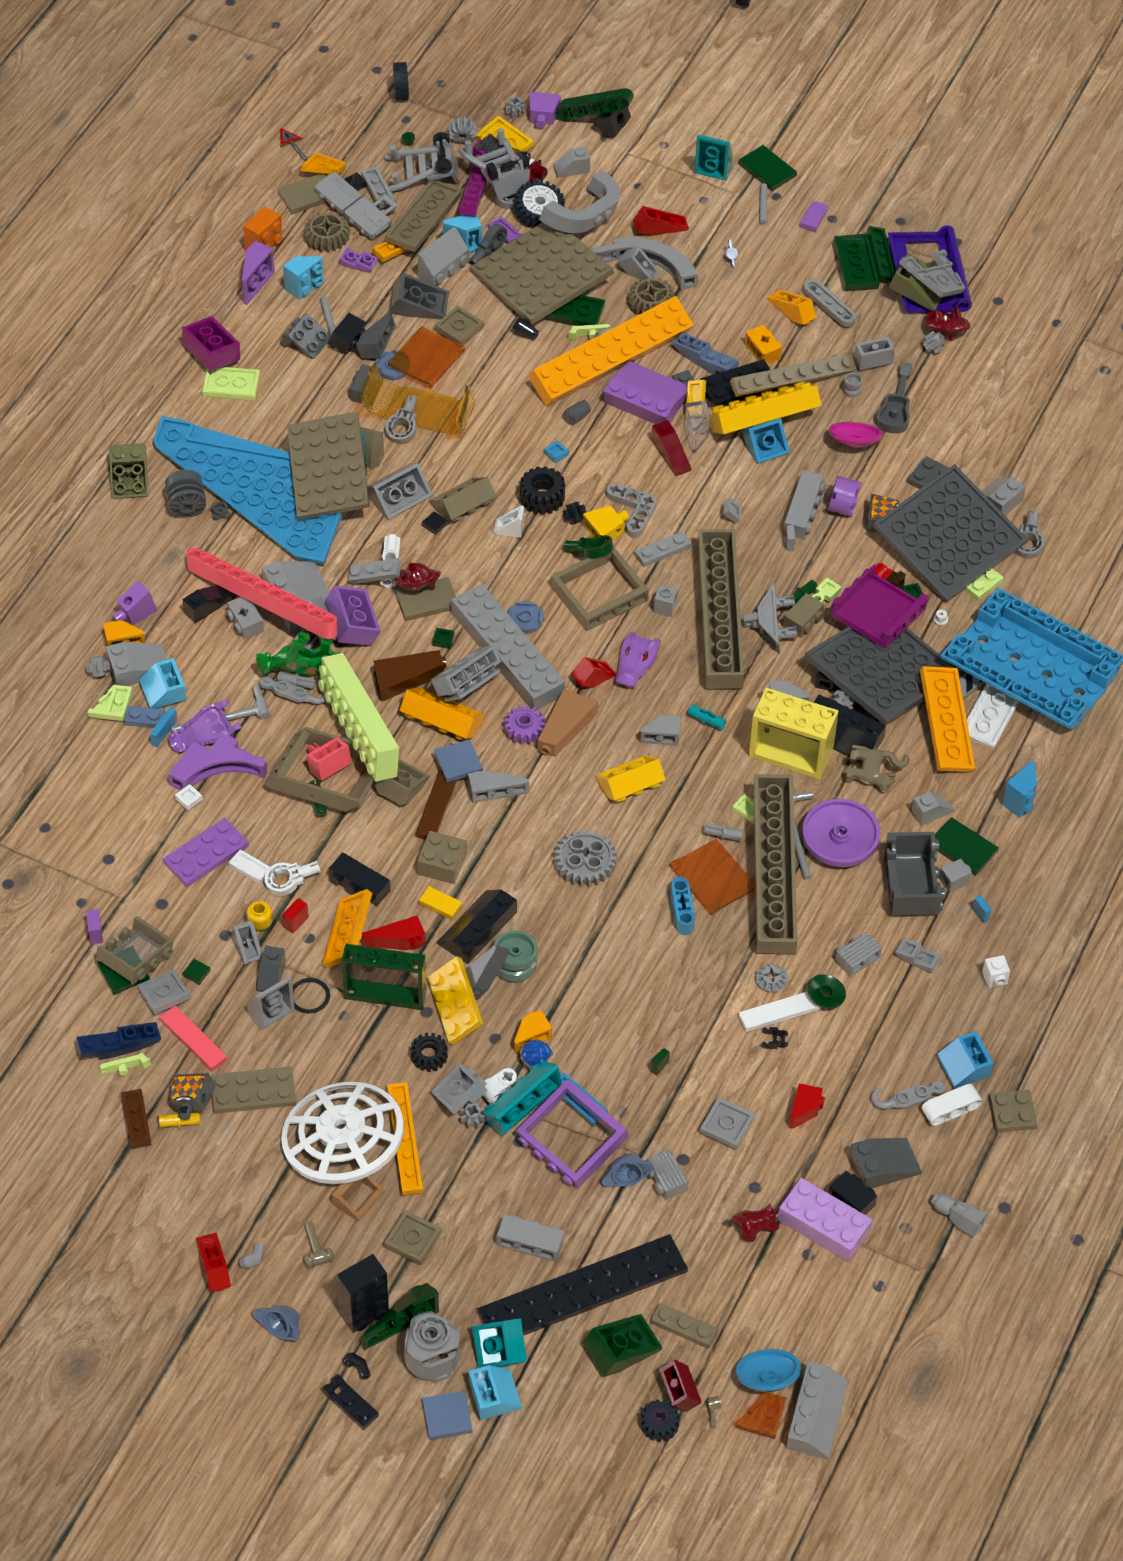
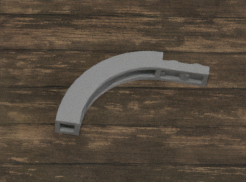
M628 237L613 239L611 245L591 248L605 262L620 260L625 251L639 246L653 264L665 269L675 278L680 289L697 286L698 273L692 263L679 251L661 242Z

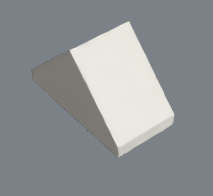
M521 505L497 518L493 533L521 538L524 526V507Z

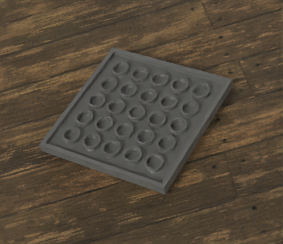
M955 464L877 520L873 525L880 535L945 603L1028 541Z
M847 627L805 652L804 656L807 661L884 725L925 700L920 669L923 666L956 668L949 662L941 659L940 654L908 628L885 649L854 629Z

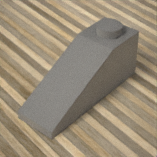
M488 770L468 773V786L473 803L529 793V779Z

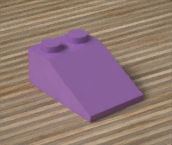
M257 241L246 250L242 276L245 305H248L275 273L273 248Z

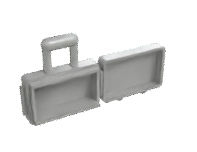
M336 172L329 174L315 186V191L320 195L321 199H325L331 205V208H335L341 214L345 213L349 223L354 224L362 234L368 236L372 241L392 225L391 219L386 215L397 208V203L388 195H383L372 204L367 198L361 197V194ZM383 201L390 206L384 212L376 207Z

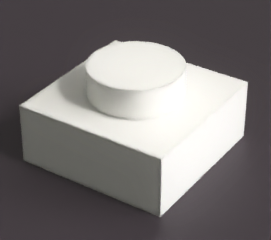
M190 784L175 794V799L187 810H190L203 800L202 795Z

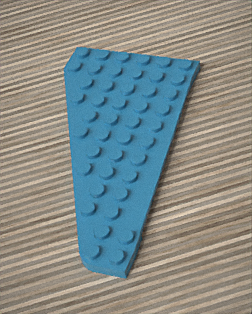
M161 417L154 435V443L160 453L182 470H193L199 473L202 477L203 486L224 503H227L229 507L297 560L325 565L343 512L298 520L290 452L199 427L194 423L184 420Z

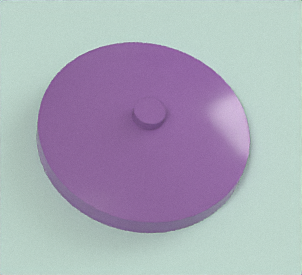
M831 799L817 804L808 812L803 822L802 838L807 850L819 861L832 866L849 867L866 861L874 854L879 844L880 826L875 815L864 805L848 799Z

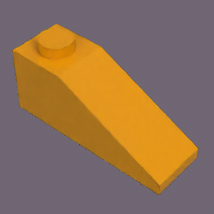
M781 289L767 297L768 301L795 323L807 325L816 318L811 298Z

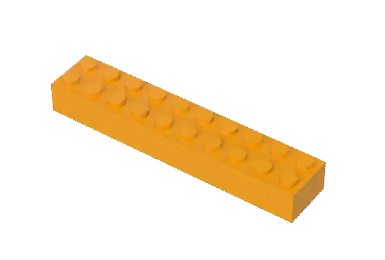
M674 296L533 369L528 378L547 407L625 366L629 361L633 362L677 339L682 333H688L694 324L678 298Z

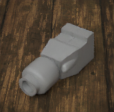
M936 1193L931 1201V1204L934 1205L937 1211L946 1216L949 1215V1219L958 1229L972 1237H975L985 1224L987 1212L983 1210L978 1211L971 1204L961 1201L956 1203L955 1199L945 1193L941 1195Z

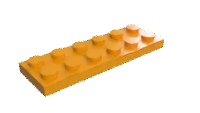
M923 666L920 669L937 771L973 772L975 770V763L958 669Z

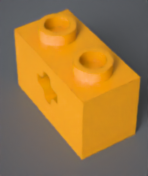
M764 325L745 333V345L758 361L764 359L768 365L781 359L782 345L779 341H776L772 332L767 330Z

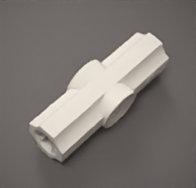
M396 534L385 536L382 560L399 558L401 538L396 536ZM394 578L380 580V585H383L385 588L396 586Z

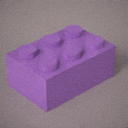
M334 585L325 602L329 613L337 617L338 641L372 646L381 630L367 589Z

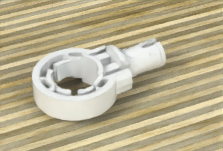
M317 861L303 866L298 865L297 862L293 864L276 863L266 871L265 883L267 889L272 894L286 896L294 892L298 885L304 884L303 880H305V877L320 873L321 871ZM274 873L276 875L284 873L290 876L286 884L280 885V889L277 884L273 883L275 879Z

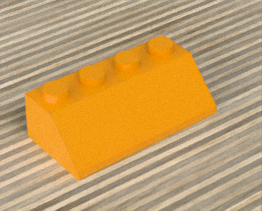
M417 687L406 690L399 710L405 713L404 716L410 719L418 718L422 720V724L427 726H437L439 731L444 733L451 732L458 739L466 740L472 738L486 717V714L455 701L445 702V697H438L436 693L424 688Z

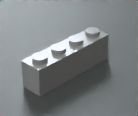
M805 470L802 471L784 523L783 535H786L787 525L794 526L795 538L805 539L806 533H810L812 527L810 521L815 519L817 512L815 507H819L821 496L819 495L824 493L826 483H823L824 475Z

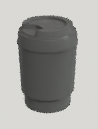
M579 401L567 408L563 413V417L568 424H575L591 412V407L587 401Z

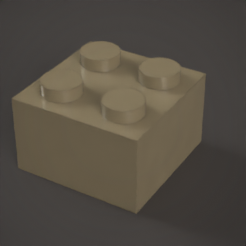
M429 831L417 861L418 875L455 884L467 854V840Z

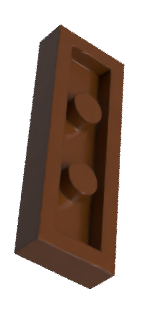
M142 1089L121 1092L131 1149L152 1145Z

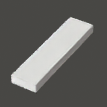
M807 992L739 1012V1018L745 1031L749 1032L820 1010L821 1007L809 998Z

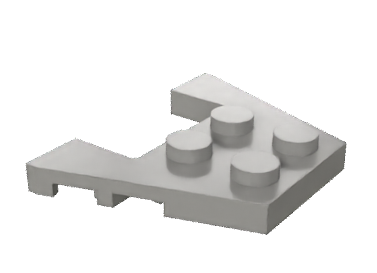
M945 250L935 251L931 256L939 266L922 268L913 256L904 257L899 262L900 265L939 297L960 294L965 290V286L958 273H954L951 266L953 264L947 260V252Z

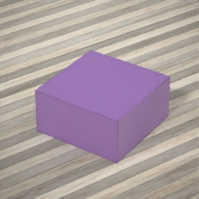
M99 909L86 911L91 945L103 943Z

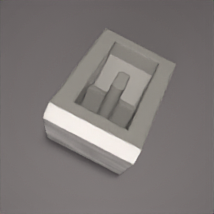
M250 920L233 926L234 942L243 963L247 964L261 959L262 951L253 921Z

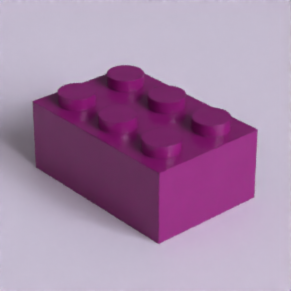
M213 316L182 327L183 345L210 372L240 360V343Z

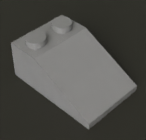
M121 642L106 646L107 659L109 660L115 683L120 686L140 683L139 679L155 663L167 660L162 644Z
M290 976L258 994L247 1003L248 1015L261 1031L295 1011L292 978Z

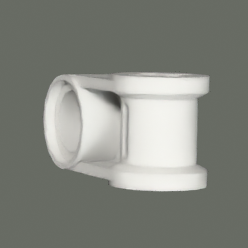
M505 1068L493 1077L485 1080L487 1084L484 1087L488 1091L483 1097L489 1104L495 1103L500 1099L504 1091L511 1089V1085L512 1087L515 1086L517 1081L516 1072L513 1069Z

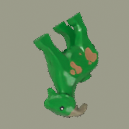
M300 632L297 640L293 639L291 644L283 647L274 656L271 657V654L267 652L265 654H256V665L262 677H269L271 679L274 678V675L269 672L276 668H283L294 674L315 676L320 673L319 666H321L322 657L340 654V652H333L330 649L332 640L321 638V646L312 651L303 648L310 640L309 634Z

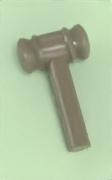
M305 1222L304 1225L313 1251L310 1254L304 1255L306 1266L311 1268L312 1266L315 1267L316 1265L328 1263V1261L333 1262L334 1255L331 1248L321 1250L313 1222Z

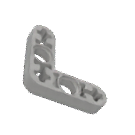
M617 483L610 484L607 487V498L609 500L635 508L627 523V535L631 538L640 537L656 509L657 500L655 496ZM632 495L635 496L636 499L629 500L627 499V497ZM638 514H645L646 517H645V518H638L637 515H638Z

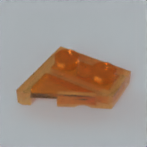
M765 1392L759 1398V1401L753 1404L741 1419L736 1421L735 1428L775 1439L787 1397Z

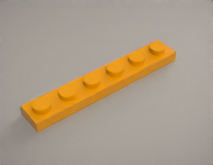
M407 1082L387 1084L388 1094L397 1102L404 1121V1136L396 1152L402 1195L423 1193ZM392 1109L390 1112L393 1133L395 1135L397 1120L395 1111Z

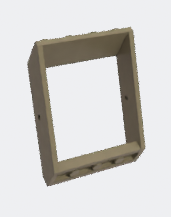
M305 727L294 733L265 784L271 789L346 812L354 807L358 808L364 803V797L372 789L371 785L375 780L372 775H369L366 766L350 796L286 777L285 775L304 743L309 745L317 743L321 747L338 737ZM338 737L349 746L351 758L361 760L359 752L353 747V742Z

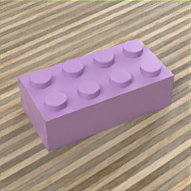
M803 1178L798 1181L782 1203L778 1213V1221L848 1262L870 1233L873 1220Z

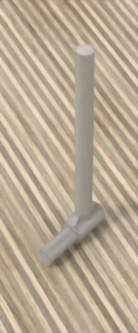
M260 685L252 687L256 698L254 707L226 713L228 721L255 714L261 719L270 717ZM184 724L171 726L172 733L180 729Z
M813 791L793 793L794 803L814 798ZM794 819L796 854L804 880L811 879Z

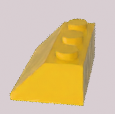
M648 755L641 756L595 775L607 798L616 802L625 800L626 796L630 794H640L647 787H658L661 785L660 782L666 780L660 760Z

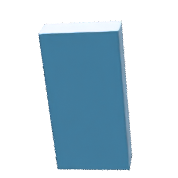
M170 707L151 731L152 746L158 748L170 732L171 726H174L178 721L176 709Z

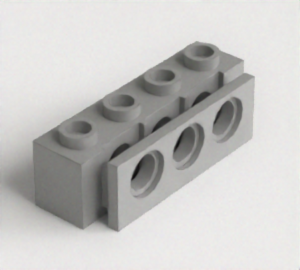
M491 645L476 649L432 678L431 681L438 697L448 695L444 698L445 702L462 699L501 672L500 669H494V666L501 662L495 646Z

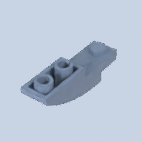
M682 333L672 342L673 346L686 358L712 374L739 366V360L711 349L710 343L686 333Z

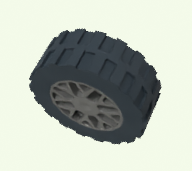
M393 63L395 99H409L407 63Z

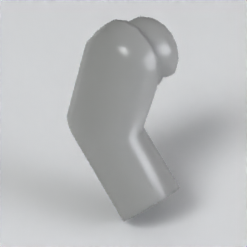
M255 1243L253 1252L241 1257L239 1265L242 1268H252L259 1265L262 1261L265 1245Z

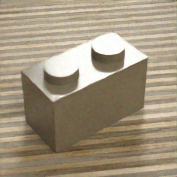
M806 593L784 615L783 627L796 626L797 636L801 638L805 633H809L816 622L822 620L824 604Z

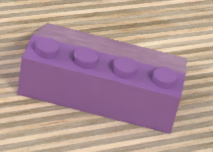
M629 361L611 378L604 390L605 403L651 423L658 424L669 420L671 423L687 398L688 385Z

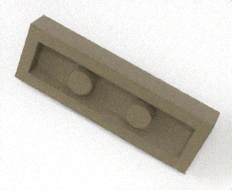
M662 1303L659 1304L651 1319V1324L707 1349L710 1348L718 1332L717 1327Z

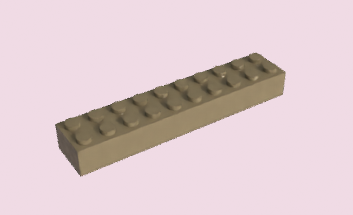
M699 529L698 560L705 688L743 689L744 662L735 529Z
M754 774L756 953L796 954L798 941L793 775Z

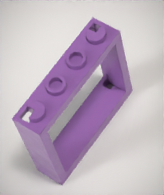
M569 1079L516 1130L519 1137L518 1140L525 1148L529 1146L536 1158L540 1161L544 1159L552 1172H559L566 1184L574 1185L577 1189L629 1137L627 1129ZM566 1095L613 1134L576 1173L529 1134Z

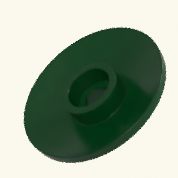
M826 974L816 975L811 978L807 985L809 998L822 1008L834 1009L841 1006L845 1001V987L833 976Z

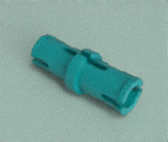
M694 704L691 705L688 711L689 716L701 720L703 724L712 725L721 731L727 722L726 719L713 714L712 711L704 710Z

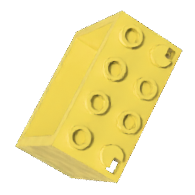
M765 688L753 715L749 757L821 780L833 753L838 710ZM766 724L772 725V726H775V727H778V728H781V729H784V730H787V731H790V732H793V733H797V734H800V735H803V736H806V737H809V738L818 740V741H820V742H817V741H814V740H811V739H808V738H805V737H801V736H798V735H795V734H792V733H789V732H786V731H783V730H780V729H777V728H773V727L767 726Z

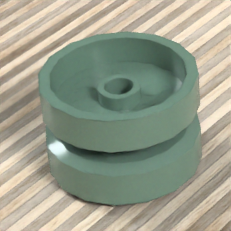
M517 930L501 934L496 939L494 945L507 948L510 953L499 970L498 976L512 982L524 981L530 978L536 971L538 947L535 939L531 935Z

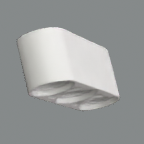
M967 1084L928 1100L921 1108L930 1124L936 1126L977 1109L982 1105L983 1100L974 1085Z

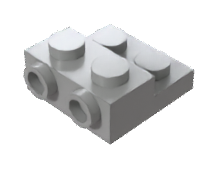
M459 1063L431 1092L455 1114L468 1101L474 1104L488 1090L484 1087L487 1083L479 1075L475 1078L477 1074L470 1066L465 1068Z

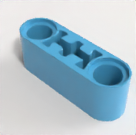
M677 877L671 883V901L676 929L682 935H689L694 930L695 922L690 886L687 879Z

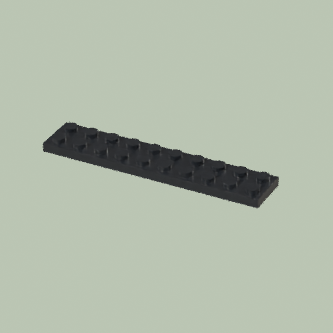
M668 1234L477 1308V1313L483 1324L521 1318L523 1336L687 1273L688 1268L671 1234Z

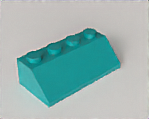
M547 1061L534 1065L529 1074L519 1078L515 1086L510 1090L504 1091L500 1099L486 1107L483 1112L485 1122L503 1137L549 1097L556 1088L562 1085L559 1067Z

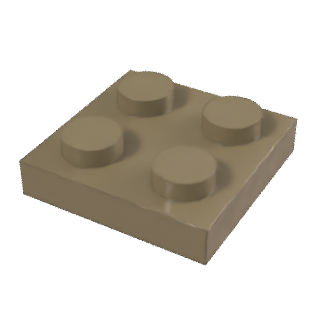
M458 305L435 324L436 331L460 346L484 327L483 321Z
M1030 1090L990 1093L989 1099L996 1133L1037 1129L1038 1124Z
M405 1210L385 1240L384 1247L421 1265L441 1234L442 1228Z

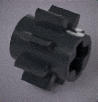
M579 501L567 504V510L563 511L565 519L570 518L572 523L583 519V514L587 511L585 505H580Z

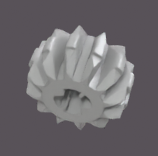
M458 117V119H453L449 125V135L454 142L473 141V138L476 137V123L472 121V118Z

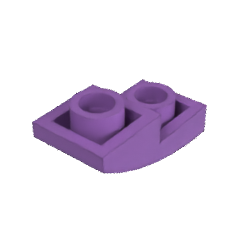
M346 247L338 263L355 270L371 272L378 258L365 251L359 254Z

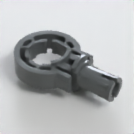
M498 223L492 225L485 233L483 240L477 245L478 250L469 259L472 265L477 264L486 256L500 249L507 238V229Z

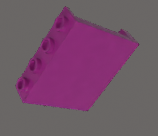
M874 564L869 569H865L859 579L856 578L852 586L846 588L839 598L834 599L831 605L833 608L831 616L887 649L926 610L929 596L923 593L918 599L875 574L877 565Z

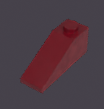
M669 420L652 425L651 440L675 477L691 471L692 468L678 435Z

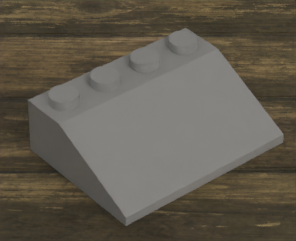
M278 561L262 567L263 580L305 601L321 597L327 608L325 599L330 591L315 563L307 561ZM281 617L290 634L298 632L303 628Z

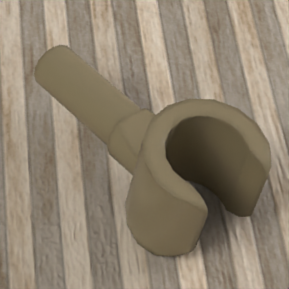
M719 1396L709 1398L707 1403L708 1410L710 1411L711 1428L716 1427L715 1409L721 1408Z

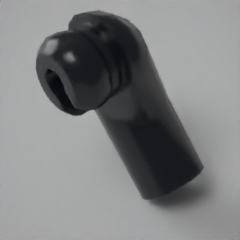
M348 1353L343 1358L345 1366L351 1367L354 1365L357 1367L362 1380L371 1377L364 1358L356 1353Z

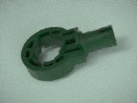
M599 535L592 538L581 537L579 541L566 540L564 542V550L566 552H578L579 555H584L588 558L607 555L614 549L612 538L608 535Z

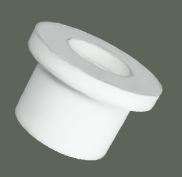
M942 609L938 610L934 615V622L937 625H945L948 622L947 612Z

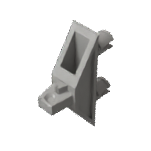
M773 583L758 605V611L743 615L744 626L759 628L760 633L779 654V641L782 638H797L796 626L780 628L777 619V610L780 607L795 605L794 595L778 597L775 591V583Z

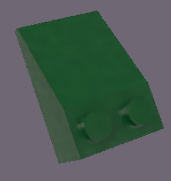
M642 1314L594 1327L583 1341V1344L604 1377L619 1373L663 1349Z

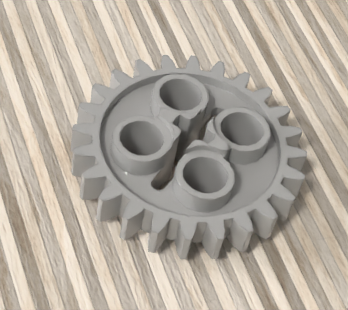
M581 829L580 833L577 834L574 830L573 836L566 834V839L561 838L560 844L556 845L554 864H556V870H560L561 876L566 875L567 881L572 878L573 884L580 881L581 886H583L584 882L591 886V881L599 884V879L605 881L606 875L611 876V870L615 871L617 851L615 850V844H611V839L605 840V834L598 836V831L591 834V829L587 833H584L583 829Z

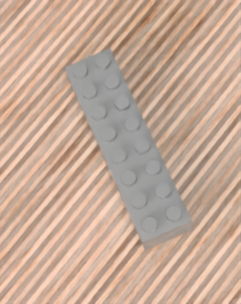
M483 584L451 599V613L479 647L495 646L501 661L496 665V668L500 669L501 674L530 709L536 707L537 711L559 699L563 689L565 690V681Z

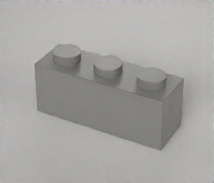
M504 1214L497 1234V1246L554 1262L558 1261L564 1243V1231L560 1228L541 1225L537 1221H526L515 1215L508 1216Z

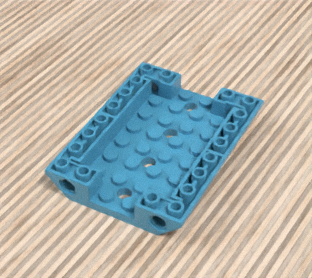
M997 588L979 609L977 620L965 634L959 633L940 655L941 659L1069 729L1077 728L1113 683L1123 664V654L1000 588ZM978 640H985L987 643H980ZM1016 657L1019 660L1013 661L1010 658ZM1046 674L1049 675L1051 678H1044L1042 675ZM1075 692H1080L1083 695L1077 696Z

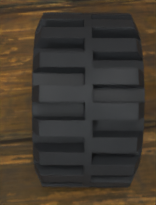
M538 466L536 469L531 468L529 472H525L520 482V501L523 507H527L529 512L534 511V514L541 513V515H545V513L551 514L553 510H559V507H562L565 501V481L559 471L555 472L554 468L548 469L546 466L544 468Z

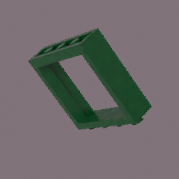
M345 944L342 956L344 999L423 1010L427 994L425 955ZM353 964L418 973V988L354 979ZM350 989L355 990V993H349ZM419 999V1003H415L414 1000Z

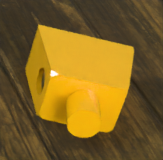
M611 506L583 514V526L592 537L608 535L612 538V541L624 533V522L629 520V515L625 510L616 513Z

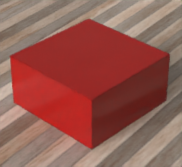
M299 898L282 914L283 927L286 930L294 933L309 918L308 904Z

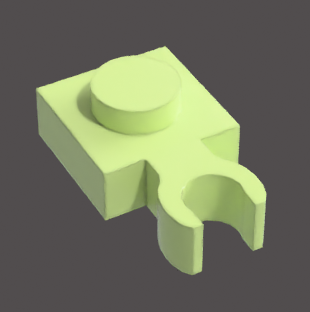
M826 578L816 588V594L812 597L822 603L824 600L831 602L841 592V586Z

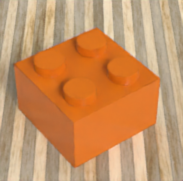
M265 206L243 225L245 250L255 241L271 248L280 244L283 240L281 215Z

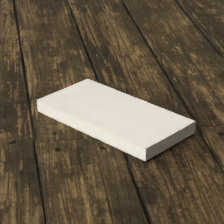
M986 684L967 718L970 740L994 750L1020 701Z

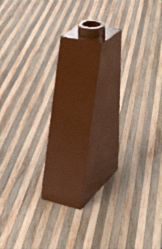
M440 650L373 661L380 700H388L406 692L408 689L430 682L432 678L446 668L445 657H441Z

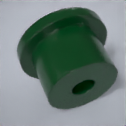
M405 132L402 135L404 145H413L415 135L412 132Z

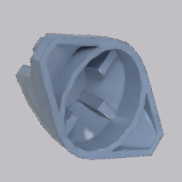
M627 1153L621 1155L609 1165V1171L604 1175L601 1182L604 1186H631L637 1184L654 1170V1166L651 1162L641 1159L636 1153Z
M274 1304L268 1308L254 1309L253 1316L273 1336L285 1340H299V1313L294 1308Z

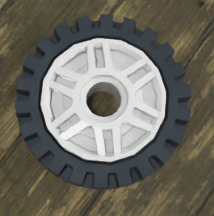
M532 180V183L528 181L526 185H521L514 200V212L517 213V218H521L520 221L522 223L526 221V226L529 227L531 224L532 228L542 223L539 219L545 205L554 200L564 207V195L560 193L561 190L559 188L555 189L556 185L552 184L550 186L549 181H546L544 184L543 180H539V183L536 180Z

